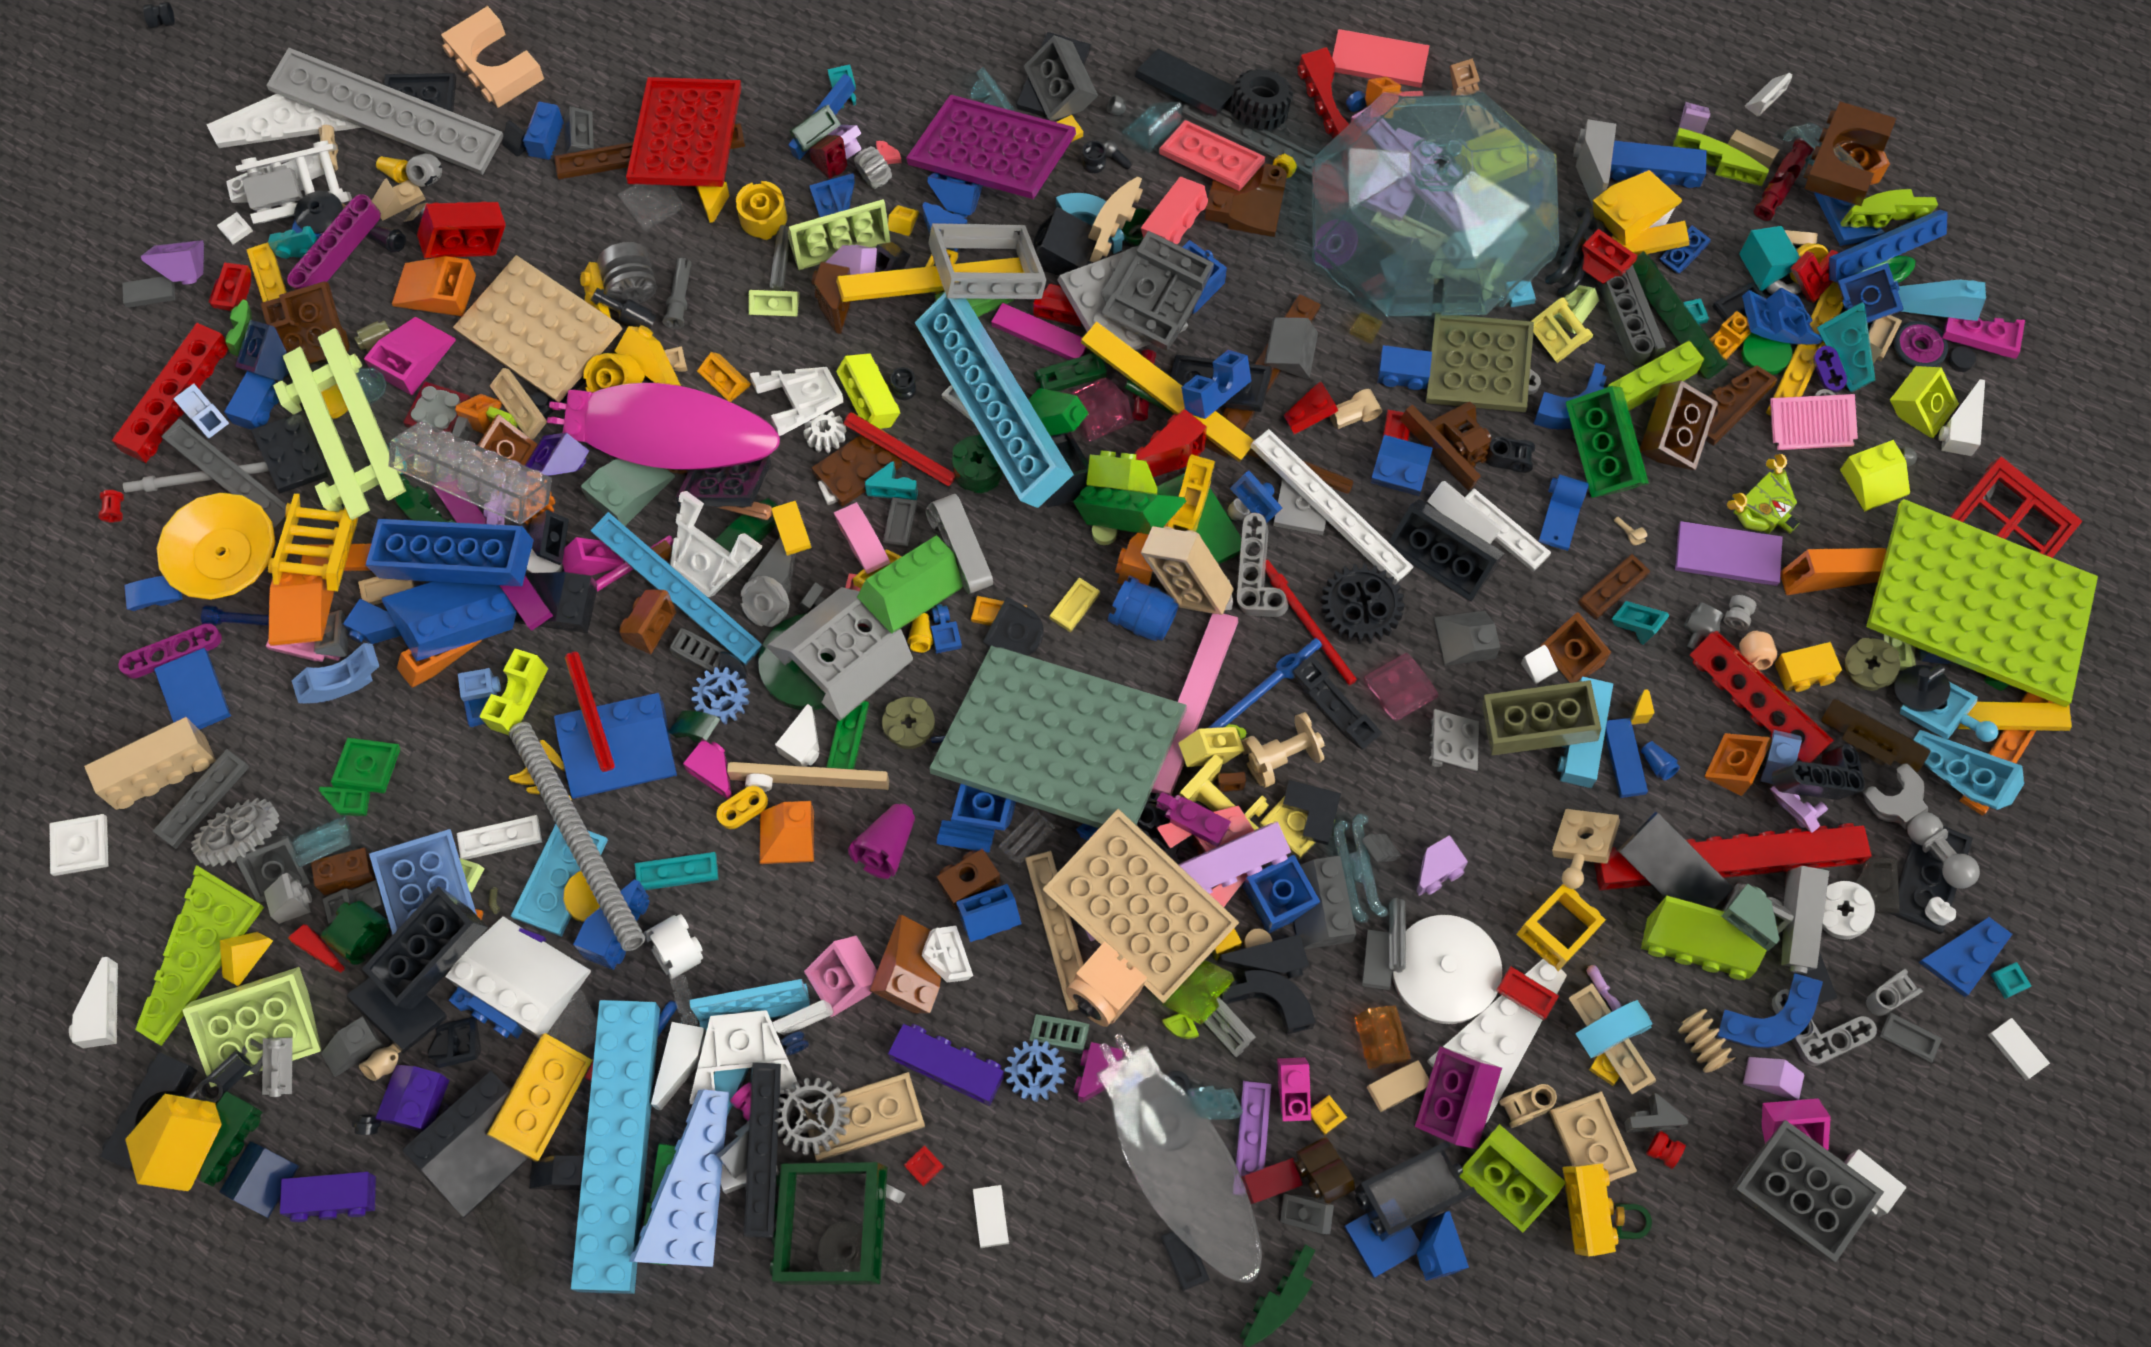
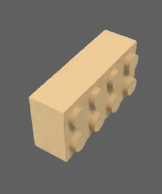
M1152 526L1141 554L1168 594L1176 600L1175 602L1179 604L1180 608L1223 615L1233 592V587L1201 536L1193 530L1180 531L1168 526L1163 528Z
M185 717L84 767L95 793L117 810L130 807L134 804V801L144 796L156 794L160 788L168 784L179 783L185 776L193 772L207 769L216 759L205 735Z

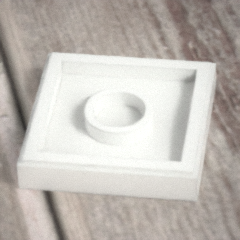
M100 814L50 823V874L57 876L108 867L106 815Z

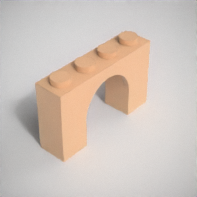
M487 6L441 34L445 43L442 47L450 58L454 57L456 59L455 62L461 72L464 73L466 71L469 74L468 78L474 87L479 86L482 89L481 93L488 103L492 101L499 108L542 81L544 77L540 65L527 50L499 66H484L476 61L479 53L485 47L506 35L500 19Z

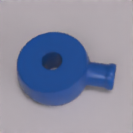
M1363 91L1351 94L1346 100L1347 108L1351 112H1356L1365 107L1366 94Z

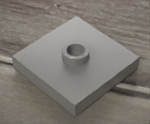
M1282 479L1278 499L1282 509L1275 515L1273 526L1323 535L1326 519L1290 484Z

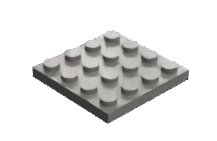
M1124 252L1059 276L1057 281L1087 332L1097 321L1134 350L1152 344L1146 341L1144 337L1124 328L1123 325L1101 315L1106 306L1102 291L1118 266ZM1187 322L1185 323L1180 332L1185 331L1187 329Z

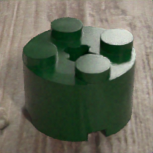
M981 434L969 436L954 446L952 454L953 472L955 480L961 488L974 491V493H985L998 485L1003 471Z
M356 901L352 904L345 902L337 909V917L331 925L325 928L321 938L325 940L330 948L352 965H358L366 961L363 956L368 952L374 954L384 943L390 930L386 927V924H389V920L364 901Z

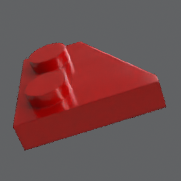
M1319 382L1285 413L1284 417L1292 432L1296 434L1339 410L1323 383Z

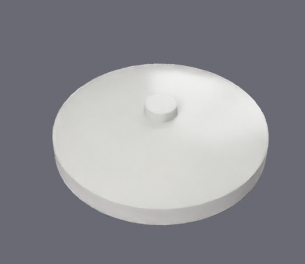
M1436 915L1422 919L1406 930V968L1401 973L1392 971V979L1400 998L1413 1012L1436 1023L1457 1024L1477 1017L1492 1003L1498 993L1496 989L1502 980V964L1494 942L1479 926L1461 917Z

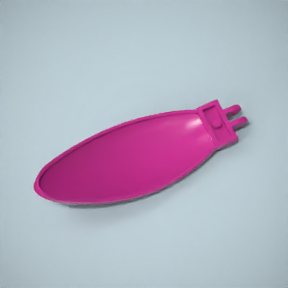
M662 383L624 384L601 389L596 392L568 390L567 404L550 402L549 407L553 410H566L565 419L558 417L547 418V423L563 426V433H568L578 442L589 443L593 447L625 461L663 469L700 470L750 463L767 457L777 449L780 443L776 430L760 416L720 397L687 387Z

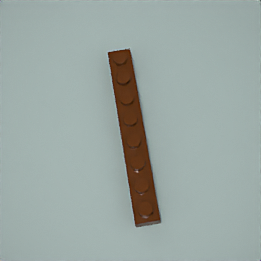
M1299 294L1284 318H1308L1312 323L1320 310L1321 304ZM1268 344L1255 363L1256 365L1268 366L1264 364ZM1272 367L1267 392L1281 372L1280 369ZM1227 408L1222 416L1241 431H1244L1255 411ZM1209 439L1206 440V448L1227 458L1228 453Z

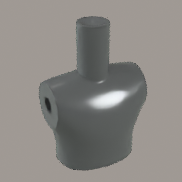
M1698 603L1696 609L1688 616L1683 626L1693 633L1686 648L1693 652L1699 646L1702 638L1706 639L1711 632H1720V622L1724 614L1708 604Z

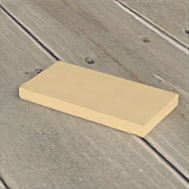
M909 1072L840 1094L838 1097L845 1096L847 1099L843 1106L850 1108V1113L843 1116L849 1118L850 1124L841 1125L847 1133L845 1136L837 1133L836 1136L840 1143L836 1145L832 1140L828 1142L831 1148L828 1152L823 1145L819 1146L820 1154L815 1155V1158L818 1162L925 1127ZM832 1103L827 1107L828 1111L823 1118L829 1128L833 1123L835 1115ZM803 1108L807 1114L806 1116L808 1117V1120L812 1119L813 1121H816L819 1125H821L817 1119L818 1117L816 1116V1113L812 1114L811 1112H808L805 1108ZM816 1129L808 1131L810 1138L823 1134Z

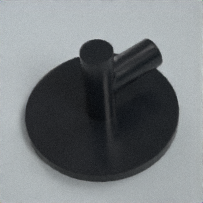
M1940 664L1935 667L1915 665L1903 670L1895 681L1894 690L1897 699L1905 707L1920 712L1932 711L1944 705L1950 695V683L1944 674L1945 669Z

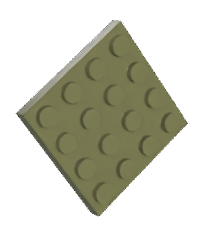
M1435 313L1431 350L1432 359L1426 403L1461 406L1470 401L1476 408L1526 412L1534 322Z

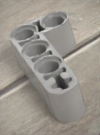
M952 494L931 502L926 507L927 519L933 529L939 528L945 544L954 553L965 591L971 594L992 586L993 578L959 497L956 494Z
M1250 513L1243 521L1237 602L1242 612L1246 615L1279 617L1287 611L1288 601L1282 590L1264 587L1268 526L1265 518L1260 513ZM1255 524L1260 525L1256 529L1257 538L1254 537L1252 528L1255 527ZM1256 547L1260 549L1256 556H1249L1247 554L1251 548ZM1256 572L1258 577L1254 581H1247L1245 578L1248 573ZM1255 597L1256 602L1253 605L1246 606L1243 604L1246 598ZM1273 598H1280L1282 600L1278 607H1271L1269 605Z

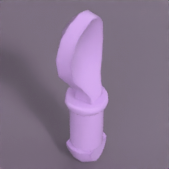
M1595 965L1588 966L1587 974L1590 976L1598 993L1606 999L1612 1011L1620 1008V1002L1608 993L1607 990L1610 987L1607 986L1599 969Z

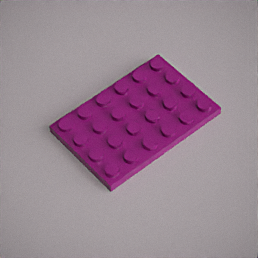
M950 95L906 159L908 165L1034 199L1075 137L1076 130L1073 126Z

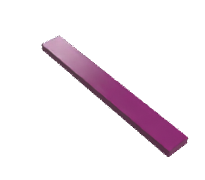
M451 472L432 486L457 523L487 524L486 517H484V514L454 472ZM526 575L522 587L500 585L531 631L553 616Z

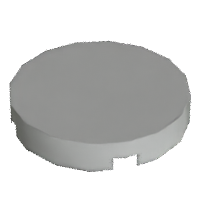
M758 576L747 582L741 590L742 609L748 619L756 625L773 627L787 616L789 612L788 595L783 586L775 579L767 576Z

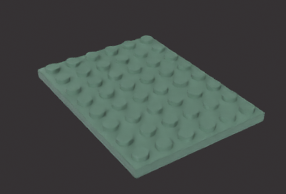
M991 645L930 766V774L1096 828H1100L1118 808L1137 825L1187 711V705Z

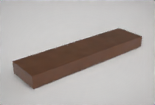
M1414 405L1409 406L1400 421L1424 446L1432 447V454L1468 491L1471 490L1481 475Z

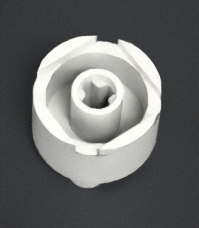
M1840 881L1828 885L1822 928L1832 937L1844 940L1853 939L1863 934L1870 927L1875 913L1874 901L1869 891L1861 885L1850 881ZM1843 904H1846L1853 912H1849L1847 916H1842V911L1837 910V908H1842Z
M682 914L678 916L673 915L644 932L647 942L652 940L654 943L651 950L666 975L669 974L671 980L700 964L703 959L701 951H703L695 936L690 938L687 931L689 927Z

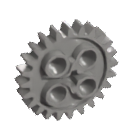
M256 798L252 803L248 799L243 805H240L238 802L232 809L227 807L225 813H217L215 819L207 821V826L200 827L201 833L194 835L196 840L191 842L193 845L191 850L199 862H203L205 866L211 864L214 867L218 863L223 866L228 860H231L233 863L238 856L244 858L246 852L256 851L255 847L257 845L264 844V838L272 836L270 832L277 829L275 824L279 823V814L271 802H267L266 799L259 801Z

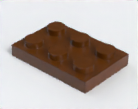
M860 435L811 469L815 477L826 486L828 492L843 507L866 492L865 482L867 479L892 461L895 463V470H898L902 467V461L896 455Z

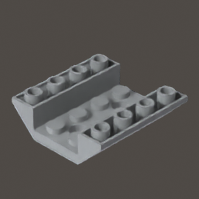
M844 587L834 592L767 645V648L784 665L793 660L826 693L822 703L839 721L913 661L902 630L899 629L891 634L857 598L860 591ZM860 623L868 625L870 632L860 631L857 625ZM829 653L833 656L834 661L826 662L822 660L820 654Z

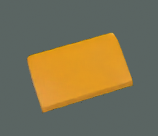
M710 352L697 370L729 402L733 401L751 385L745 377L718 353Z

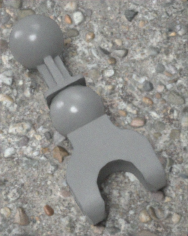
M1902 764L1897 768V779L1903 787L1900 794L1886 796L1873 786L1862 791L1864 801L1878 819L1899 823L1904 829H1907L1911 840L1919 845H1923L1925 853L1931 849L1944 863L1942 872L1948 884L1955 888L1963 889L1976 883L1980 875L1978 863L1969 855L1957 854L1945 840L1948 837V831L1943 829V824L1937 816L1928 812V806L1923 801L1924 781L1908 764Z

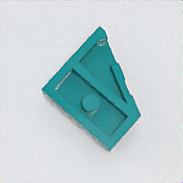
M305 226L300 233H296L292 229L284 233L270 234L268 244L278 257L302 258L318 239L311 226Z

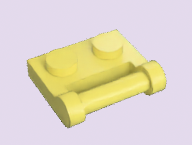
M1564 297L1558 299L1531 321L1534 322V334L1557 363L1593 337L1592 332L1589 329H1585L1568 307L1569 303ZM1561 313L1577 334L1573 339L1553 317L1554 315Z

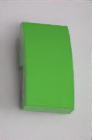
M244 299L231 311L230 320L234 329L228 332L225 341L230 353L237 357L249 322L252 320V312L248 302Z

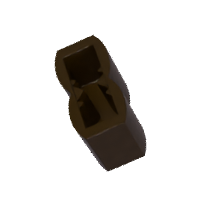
M1327 1137L1296 1151L1298 1161L1295 1162L1300 1176L1302 1178L1307 1177L1311 1182L1308 1186L1315 1199L1320 1198L1322 1202L1329 1204L1356 1190L1350 1171Z

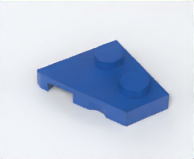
M853 173L809 185L819 218L850 208L855 184Z

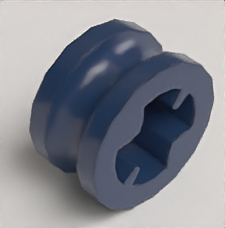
M803 1031L792 1033L781 1040L782 1046L786 1047V1055L796 1054L809 1046L808 1041L803 1040L805 1036Z

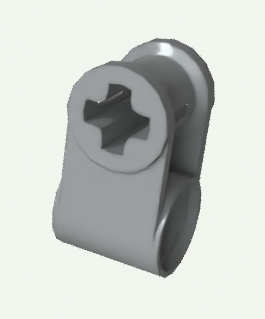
M1907 969L1902 970L1887 980L1884 985L1867 997L1866 1005L1872 1014L1876 1016L1886 1015L1923 992L1909 978ZM1879 996H1882L1886 1000L1887 1005H1884L1880 1001Z

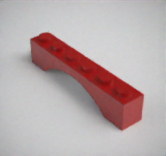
M1327 47L1303 54L1300 58V65L1297 67L1298 75L1301 80H1305L1307 94L1310 98L1313 97L1318 116L1322 115L1325 131L1327 134H1331L1335 151L1341 154L1343 168L1356 174V178L1375 172L1380 165L1381 156L1372 138L1353 128L1342 117L1335 105L1331 84L1336 65Z

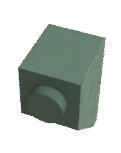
M1747 884L1725 910L1722 917L1769 951L1779 941L1772 901L1766 897V894L1760 888Z

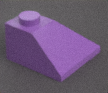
M203 240L155 245L141 255V259L172 282L181 281L182 284H192L197 282V279L203 275L204 243Z

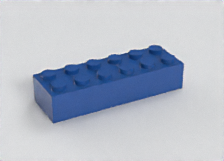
M378 519L366 566L379 579L522 587L534 540L522 526Z

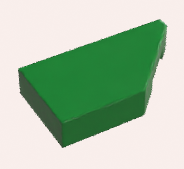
M319 787L320 793L339 815L367 816L370 798L369 791L339 787Z

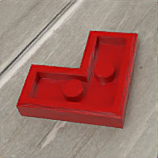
M1831 250L1820 263H1818L1812 252L1806 251L1790 268L1807 301L1814 303L1834 282L1829 280V257L1838 254L1837 251Z

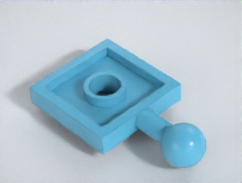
M1949 682L1950 695L1944 709L1920 712L1911 710L1904 705L1900 709L1901 715L1947 740L1960 723L1974 730L1978 739L1984 742L1993 741L1998 735V728L1993 722H1980L1967 715L1977 703L1978 697Z

